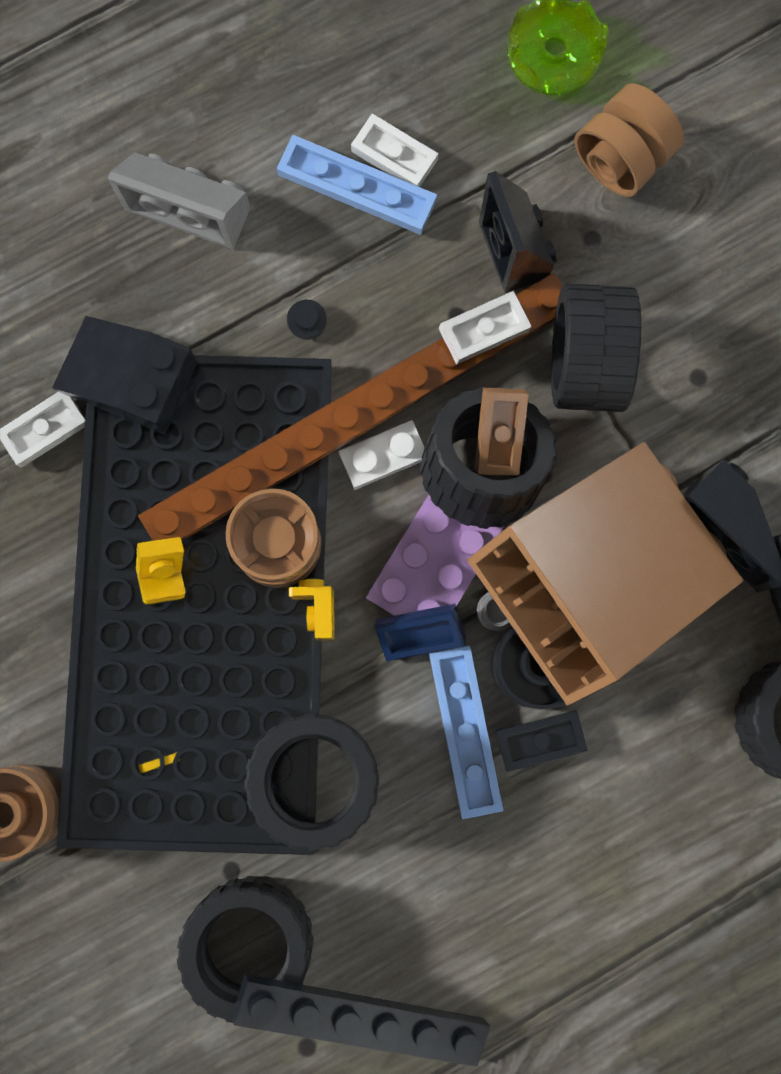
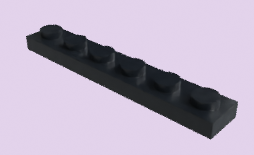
M244 974L231 1015L235 1026L477 1067L490 1029L489 1023L482 1017Z

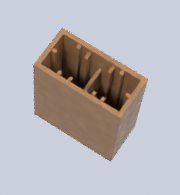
M642 442L516 521L467 559L567 706L619 680L744 581L727 558L722 542L707 530L679 491L674 475L667 467L659 463L645 442Z

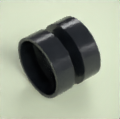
M511 628L497 642L491 659L493 679L500 692L511 702L527 708L552 709L565 704L515 629Z

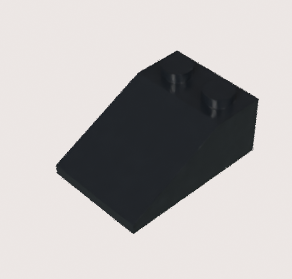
M497 171L488 173L479 225L504 293L537 283L551 275L557 258L552 242L550 240L545 241L540 229L543 227V219L538 205H532L525 190Z
M85 316L52 388L67 396L165 435L198 362L191 349L187 346L152 332Z
M723 459L704 472L682 495L707 530L722 542L729 561L739 575L756 592L780 587L781 557L756 490L748 483L749 477L743 469L734 463L728 464Z

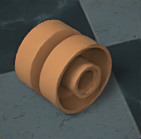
M632 83L626 84L604 106L603 113H597L575 135L574 143L582 163L595 179L610 191L624 197H631L653 177L656 168L664 166L683 146L684 133L677 116L661 97L642 85Z
M264 489L246 496L233 509L226 526V543L231 557L246 575L261 585L275 588L294 585L299 580L306 578L319 560L322 543L314 514L300 497L286 490Z
M18 764L0 768V862L12 861L48 844L58 834L61 784L52 773L42 767L32 764Z

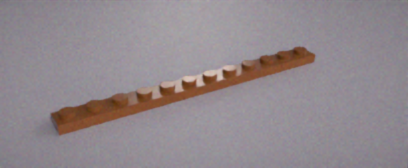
M553 273L516 295L532 326L529 332L457 365L444 339L441 338L138 515L139 519L153 541L181 537V541L185 540L232 512L236 505L246 496L259 490L273 488L554 322L558 297L563 287L556 274Z

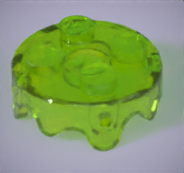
M535 0L527 5H522L515 15L507 39V58L510 68L516 78L534 92L547 96L571 94L583 88L597 73L606 48L608 26L606 23L599 21L592 5L586 0L581 2ZM552 41L559 42L564 46L565 52L561 55H552L547 52L545 45Z

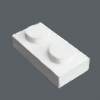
M371 114L351 144V152L387 174L418 187L422 185L438 161L437 152L374 114Z
M514 291L440 323L438 329L457 365L529 332L532 326Z
M57 392L0 429V440L15 464L22 468L85 428L86 418L72 397Z
M413 420L338 452L352 486L356 490L422 462L423 459L421 457L425 447Z

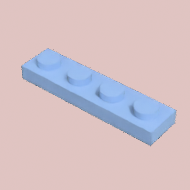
M292 135L277 167V173L280 177L419 235L422 234L437 201V194L295 135Z
M470 645L429 653L461 818L467 819L502 812L503 806Z

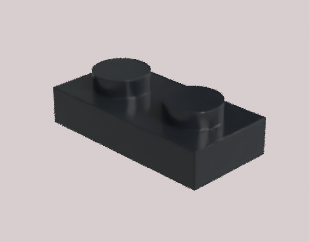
M577 710L495 730L506 772L588 751Z

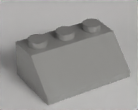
M134 152L111 170L107 178L125 211L232 250L235 248L251 208L247 193L236 183L223 180L221 183L208 179L203 172L192 167H186L185 170L174 167L165 158L156 154H149L147 157Z

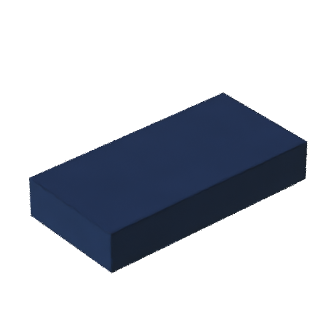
M456 603L380 618L376 620L374 625L386 661L464 647L467 640Z

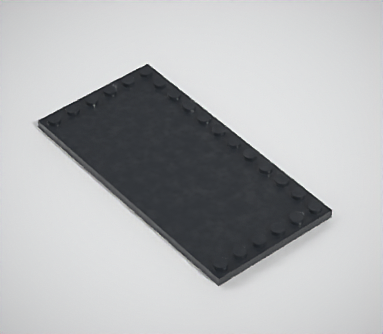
M194 355L198 363L165 435L87 404L57 848L314 855L315 851L292 849L288 845L280 841L276 842L269 837L270 834L259 827L253 812L249 810L247 792L244 790L248 759L252 757L255 750L253 748L259 740L266 736L267 731L292 717L305 714L320 715L322 641L315 639V631L307 630V606H314V600H292L289 597V588L299 587V582L287 587H268L255 582L245 574L231 557L226 543V526L232 512L182 541L184 555L181 574L186 591L183 599L145 604L142 599L136 572L137 544L153 541L138 515L331 403L332 360L319 358ZM329 455L271 488L286 490L300 497L309 506L316 519L321 535V553L315 568L303 580H324ZM304 739L290 745L279 756L272 773V789L278 804L288 815L304 822H316L319 739ZM178 752L174 757L173 763L165 765L164 756ZM160 759L159 768L140 773L138 765Z

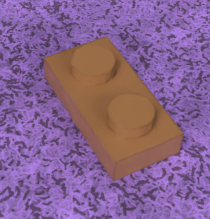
M483 388L474 466L477 474L519 475L529 393L525 389Z

